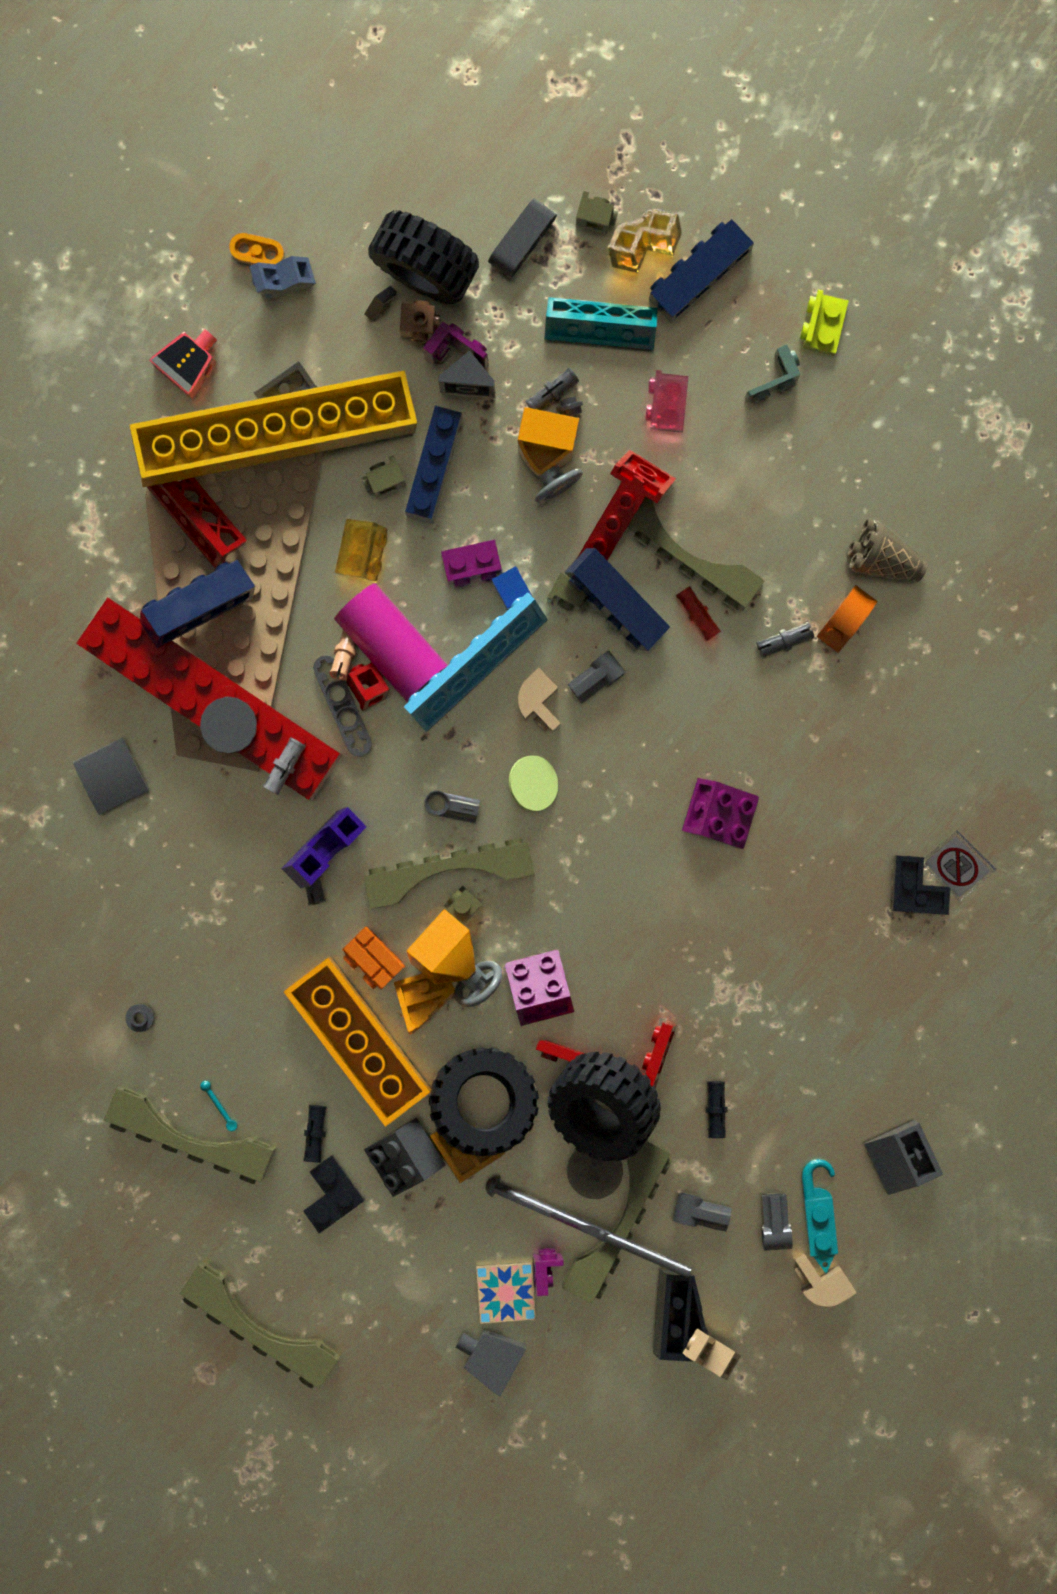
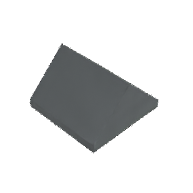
M470 351L440 374L438 378L440 393L495 398V381Z

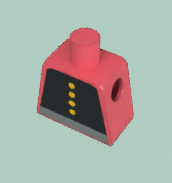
M206 329L195 341L183 332L152 356L149 361L193 400L216 364V361L208 351L216 343L217 339Z

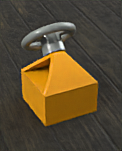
M524 407L517 439L518 451L530 470L537 476H540L544 485H547L535 497V502L542 504L566 491L583 475L581 469H574L565 474L560 469V467L572 461L579 429V418Z
M445 909L407 950L411 965L435 985L458 981L455 988V999L458 1004L464 1007H473L486 1001L496 991L502 979V969L496 962L483 961L475 964L470 930ZM486 969H491V970H492V971H490V972L487 973V974H484V973L482 972V970H486ZM492 981L490 985L487 987V989L483 991L481 994H479L480 990L483 989L488 982ZM465 986L470 990L468 998L463 997Z

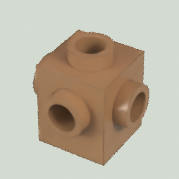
M420 300L414 301V304L401 303L399 330L401 337L411 338V341L417 343H426L440 326L441 316L436 314L435 306L430 305V302Z

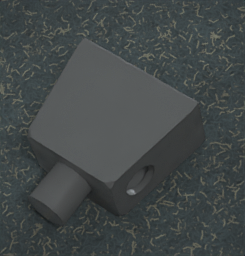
M484 1329L478 1340L463 1333L455 1348L469 1355L464 1368L492 1392L501 1396L526 1351V1344Z

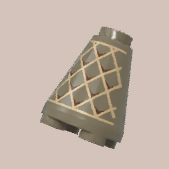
M870 518L865 520L861 528L860 537L857 541L853 540L847 551V555L851 557L849 568L860 574L919 582L924 577L928 567V563L913 548L882 522Z

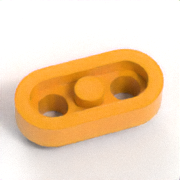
M239 233L231 239L229 244L233 258L241 263L249 265L257 262L276 264L285 258L281 244L273 239ZM246 245L249 247V251L241 253L240 248ZM269 252L276 253L275 258L272 260L267 259L266 255Z

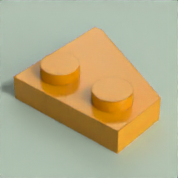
M423 974L394 982L409 1035L414 1034L455 995L452 982L435 985Z
M437 1131L429 1136L458 1183H462L505 1154L500 1153L491 1156L467 1155L448 1145L446 1140Z

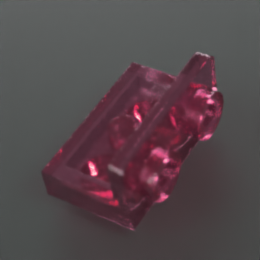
M656 370L655 377L649 378L648 394H653L652 405L647 404L645 421H650V430L683 433L689 376L663 374L662 370Z

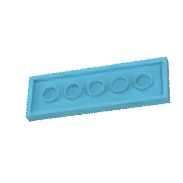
M528 592L523 597L517 598L504 615L495 618L490 627L482 635L476 636L465 651L454 656L441 673L435 674L429 680V684L409 698L404 708L426 732L548 620L536 600Z

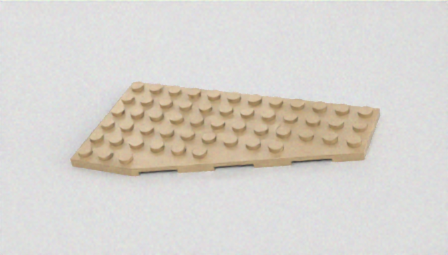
M324 451L194 477L247 540L243 546L230 553L225 562L230 564L238 560L254 583L255 590L252 599L172 641L270 707L273 706ZM147 488L145 498L157 598L159 601L166 597L174 588L180 587L182 589L188 586L197 576H207L213 573L215 568ZM184 490V496L188 501L198 503L199 497L195 492ZM202 511V518L206 522L216 524V517L213 513ZM220 532L219 538L226 546L235 542L229 533ZM171 708L177 756L259 772V766L238 752L222 753L210 747L204 740L200 727Z

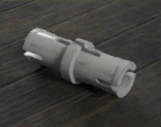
M290 737L279 759L276 758L274 760L275 766L263 787L279 795L289 774H293L296 770L293 767L304 748H306V745Z

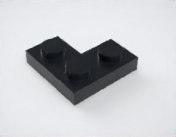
M896 855L891 911L949 915L950 887L923 885L924 857Z
M331 1155L310 1171V1174L325 1195L304 1209L303 1212L320 1234L365 1201V1198L334 1155Z

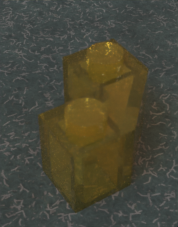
M652 208L642 213L643 217L631 223L625 221L617 225L608 246L612 267L638 273L647 250L673 256L682 234L679 215Z

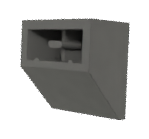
M417 1118L400 1126L364 1149L371 1164L377 1170L392 1197L425 1181L446 1166Z
M915 1120L864 1143L888 1195L918 1187L944 1175L920 1123Z

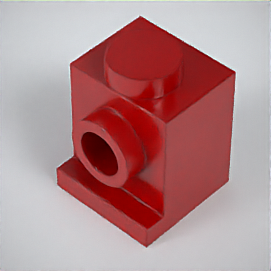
M372 662L365 666L364 664H359L349 671L346 683L358 700L362 711L386 700L390 689ZM366 684L369 686V688L364 689L362 685Z

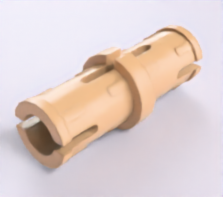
M344 630L339 644L335 646L334 654L336 656L329 675L336 679L338 670L341 669L338 680L347 679L350 662L356 655V644Z

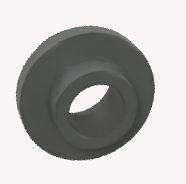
M570 397L560 400L561 405L556 407V411H559L561 415L572 416L582 413L581 406L583 401H577L576 397Z
M136 1004L129 1008L125 1019L131 1030L143 1032L152 1026L154 1014L148 1006ZM137 1013L143 1014L144 1021L142 1023L135 1021Z

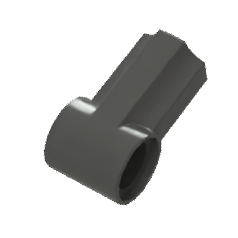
M610 651L597 658L589 665L590 668L568 684L573 694L581 703H584L603 687L610 686L626 673Z
M432 791L426 796L424 808L429 815L434 817L476 823L480 800L448 794L442 791ZM434 796H439L444 800L445 806L440 811H434L429 806V800Z
M679 1193L672 1221L687 1226L697 1227V1225L726 1232L732 1208L703 1201V1198L694 1195Z
M786 1194L762 1195L764 1221L762 1226V1242L764 1251L792 1249L791 1225L788 1224Z

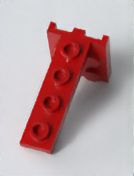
M629 450L615 464L610 475L620 480L621 483L578 557L586 548H596L608 561L644 499L647 497L658 504L672 487L676 478Z
M663 1022L661 1026L655 1027L651 1042L655 1043L653 1052L646 1054L642 1069L646 1070L645 1074L651 1080L650 1085L652 1087L655 1086V1088L677 1027L668 1022ZM548 1040L539 1041L536 1050L542 1052L541 1057L554 1062L561 1058L569 1063L576 1056L585 1054Z

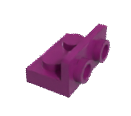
M495 539L441 551L448 585L454 584L455 588L468 586L471 584L470 580L481 578L482 582L491 581V579L497 577V574L502 573Z
M555 1248L539 1249V1254H533L534 1288L537 1296H548V1288L553 1287L551 1267L564 1266L563 1257L560 1252H555Z

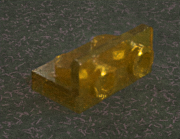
M346 519L335 573L376 582L382 568L381 559L383 549L387 543V528L375 522Z

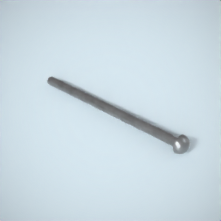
M494 1176L486 1182L485 1189L490 1197H493L494 1194L500 1195L686 1278L690 1276L692 1267L500 1183L501 1177Z

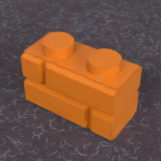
M368 926L364 927L342 949L346 953L343 959L353 969L358 966L365 973L362 978L372 989L378 986L382 990L406 966Z

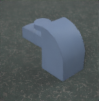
M290 256L276 264L257 262L249 266L252 282L257 293L265 294L266 299L284 297L316 284L308 257Z

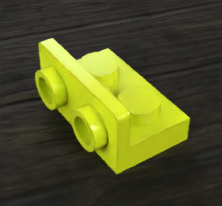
M819 289L815 297L810 296L806 310L807 313H811L809 324L803 323L800 339L804 340L803 349L835 356L849 300L824 295L823 290Z

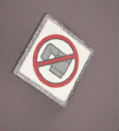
M958 830L924 858V867L945 887H950V892L959 901L997 870Z

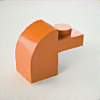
M855 585L816 637L839 653L859 629L878 601Z

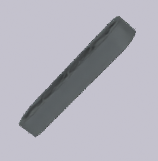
M327 655L320 656L314 663V673L345 745L352 755L357 757L366 756L371 751L372 741L345 680L332 681L326 687L324 686L323 682L329 680L324 672L319 673V669L322 668L321 663L326 661L328 664H333L334 658ZM341 669L338 670L337 676H340ZM334 686H341L345 690V697L341 701H333L330 698L329 693ZM346 711H351L356 715V722L350 727L342 725L340 720L341 715ZM361 726L362 731H358L357 734L361 740L366 739L367 741L363 745L364 750L362 752L357 748H352V745L355 744V739L352 734L347 737L345 732L354 731Z

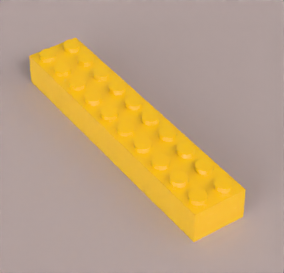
M404 370L129 424L142 487H148L412 434L416 431L417 419Z

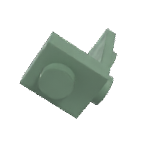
M788 345L777 348L775 352V357L784 376L749 390L745 396L747 402L754 399L757 403L771 396L770 392L780 388L781 392L796 386L795 381H798L800 377V372L797 366H800V362L794 350L790 351Z

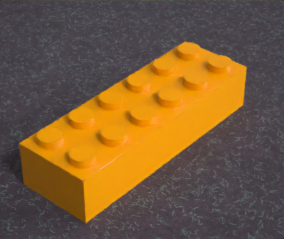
M331 957L325 959L283 991L385 1127L431 1092L428 1084Z

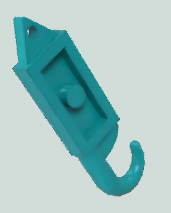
M816 1159L806 1164L802 1172L803 1200L809 1255L814 1257L823 1271L827 1273L835 1254H838L833 1198L826 1189L814 1187L813 1172L819 1167L825 1168L829 1172L830 1177H834L835 1172L829 1162Z

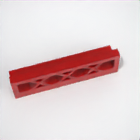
M194 477L183 479L181 482L173 481L147 487L215 569L225 562L230 553L246 543L245 537ZM184 490L195 492L199 497L198 503L188 501L184 496ZM202 511L213 513L216 517V524L206 522L202 518ZM220 532L229 533L235 542L226 546L219 538Z

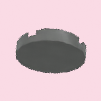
M224 697L216 699L206 707L201 716L200 729L204 740L210 747L222 753H236L243 751L252 743L257 733V719L254 711L247 703L238 698Z

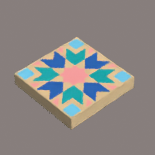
M532 1262L476 1266L480 1324L536 1320Z

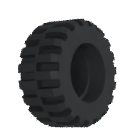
M393 210L385 215L368 247L369 258L382 271L388 273L392 278L400 281L410 289L412 288L422 295L429 296L431 299L439 300L443 303L455 304L461 301L479 268L477 254L472 252V249L465 245L462 240L454 237L450 232L445 229L443 230L436 224L424 220L422 217L400 210Z
M475 1048L455 1056L439 1070L430 1088L432 1089L431 1096H429L430 1117L435 1123L438 1134L452 1148L454 1147L467 1155H497L509 1151L515 1145L520 1144L525 1139V1135L531 1131L534 1126L533 1120L538 1114L537 1099H539L538 1091H535L533 1076L528 1074L526 1071L527 1067L522 1062L514 1059L515 1056L512 1054L501 1052L500 1049ZM481 1075L490 1076L500 1081L506 1088L510 1101L506 1117L501 1123L489 1129H479L469 1125L460 1115L457 1105L461 1087L469 1079Z
M599 1051L576 1056L574 1060L568 1063L551 1087L547 1103L548 1108H550L548 1110L550 1119L555 1121V1129L558 1133L561 1132L563 1134V1139L568 1144H573L580 1153L585 1152L589 1154L588 1157L594 1159L599 1157L602 1158V1161L609 1162L614 1159L616 1161L625 1160L636 1155L659 1122L661 1110L660 1100L657 1099V1090L655 1086L652 1087L650 1085L651 1080L646 1074L643 1075L638 1066L635 1064L632 1066L626 1062L627 1059L621 1056L618 1058L614 1057L613 1053L603 1052L599 1054ZM594 1099L608 1106L615 1114L603 1109Z

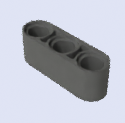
M533 198L492 252L488 263L511 279L549 230L557 214Z

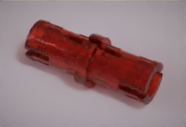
M691 586L676 595L689 614V620L691 622L694 621L706 641L721 632L707 612L709 610L706 605L703 606Z

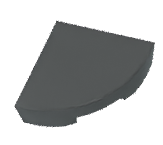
M390 285L377 294L364 315L370 320L377 318L381 314L382 307L387 302L391 303L397 291Z

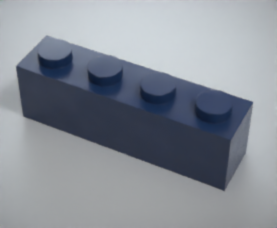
M732 219L726 224L723 222L718 224L712 230V237L708 241L704 242L701 240L690 251L692 255L686 261L680 259L670 269L672 273L665 280L660 277L650 287L649 300L670 323L676 320L752 251L754 242Z
M435 405L405 510L408 518L434 524L463 421L462 412Z
M586 548L564 572L570 578L568 580L569 584L578 592L583 591L589 597L587 600L589 605L598 612L601 610L608 617L606 622L614 630H620L626 636L624 640L632 649L636 651L638 649L649 651L670 628L662 617L596 548Z
M238 560L230 564L225 562L219 565L213 573L207 576H197L188 586L182 589L180 587L174 588L161 600H151L146 603L141 609L139 622L155 646L159 648L252 599L255 585Z

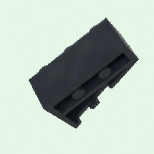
M668 1269L659 1270L653 1354L660 1360L694 1362L683 1354L689 1340L696 1329L709 1335L702 1314L703 1309L695 1276L691 1273L689 1278H686Z

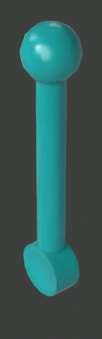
M201 1082V1090L208 1094L226 1121L227 1130L235 1131L238 1127L237 1122L231 1120L210 1089V1082Z

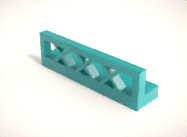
M548 297L544 339L654 350L658 308ZM553 308H561L567 311H553ZM592 311L593 314H585L583 312ZM610 314H620L621 316H620V317H614V316H611ZM638 317H651V320L639 319Z

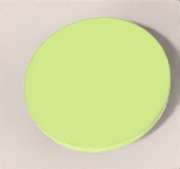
M526 756L519 759L513 765L509 774V790L515 802L520 807L529 811L543 810L552 804L558 792V779L554 768L547 760L539 756Z

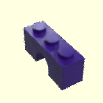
M348 807L336 811L281 869L300 889L311 886L329 867L327 863L340 850L348 847L362 833L366 826Z

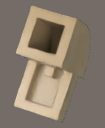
M540 668L535 670L521 685L518 693V706L525 720L534 713L537 717L533 720L543 731L549 728L553 733L561 723L543 703L558 690V687Z
M805 1254L795 1259L799 1267L794 1270L804 1284L808 1281L810 1283L802 1288L801 1291L814 1304L824 1307L836 1306L857 1293L838 1265L819 1277Z
M696 1329L683 1352L686 1357L725 1380H728L741 1355L699 1329Z

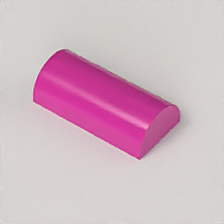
M376 583L369 585L358 593L334 618L406 702L414 693L420 692L429 684V680L435 674L441 673L448 666Z

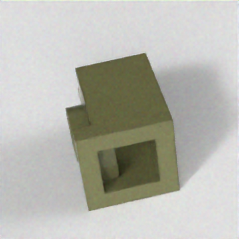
M583 191L576 216V225L608 233L609 226H615L619 210L614 209V205L609 204V200L602 197L588 198L589 192Z
M394 455L389 457L390 463L380 462L369 468L370 472L365 473L366 476L361 478L367 492L373 491L376 498L406 485Z
M560 573L547 597V601L552 603L554 599L559 600L557 605L567 611L572 612L574 608L577 611L585 612L589 605L587 602L589 597L583 591L578 592L568 582L570 578Z
M462 885L450 897L444 907L464 925L483 904Z

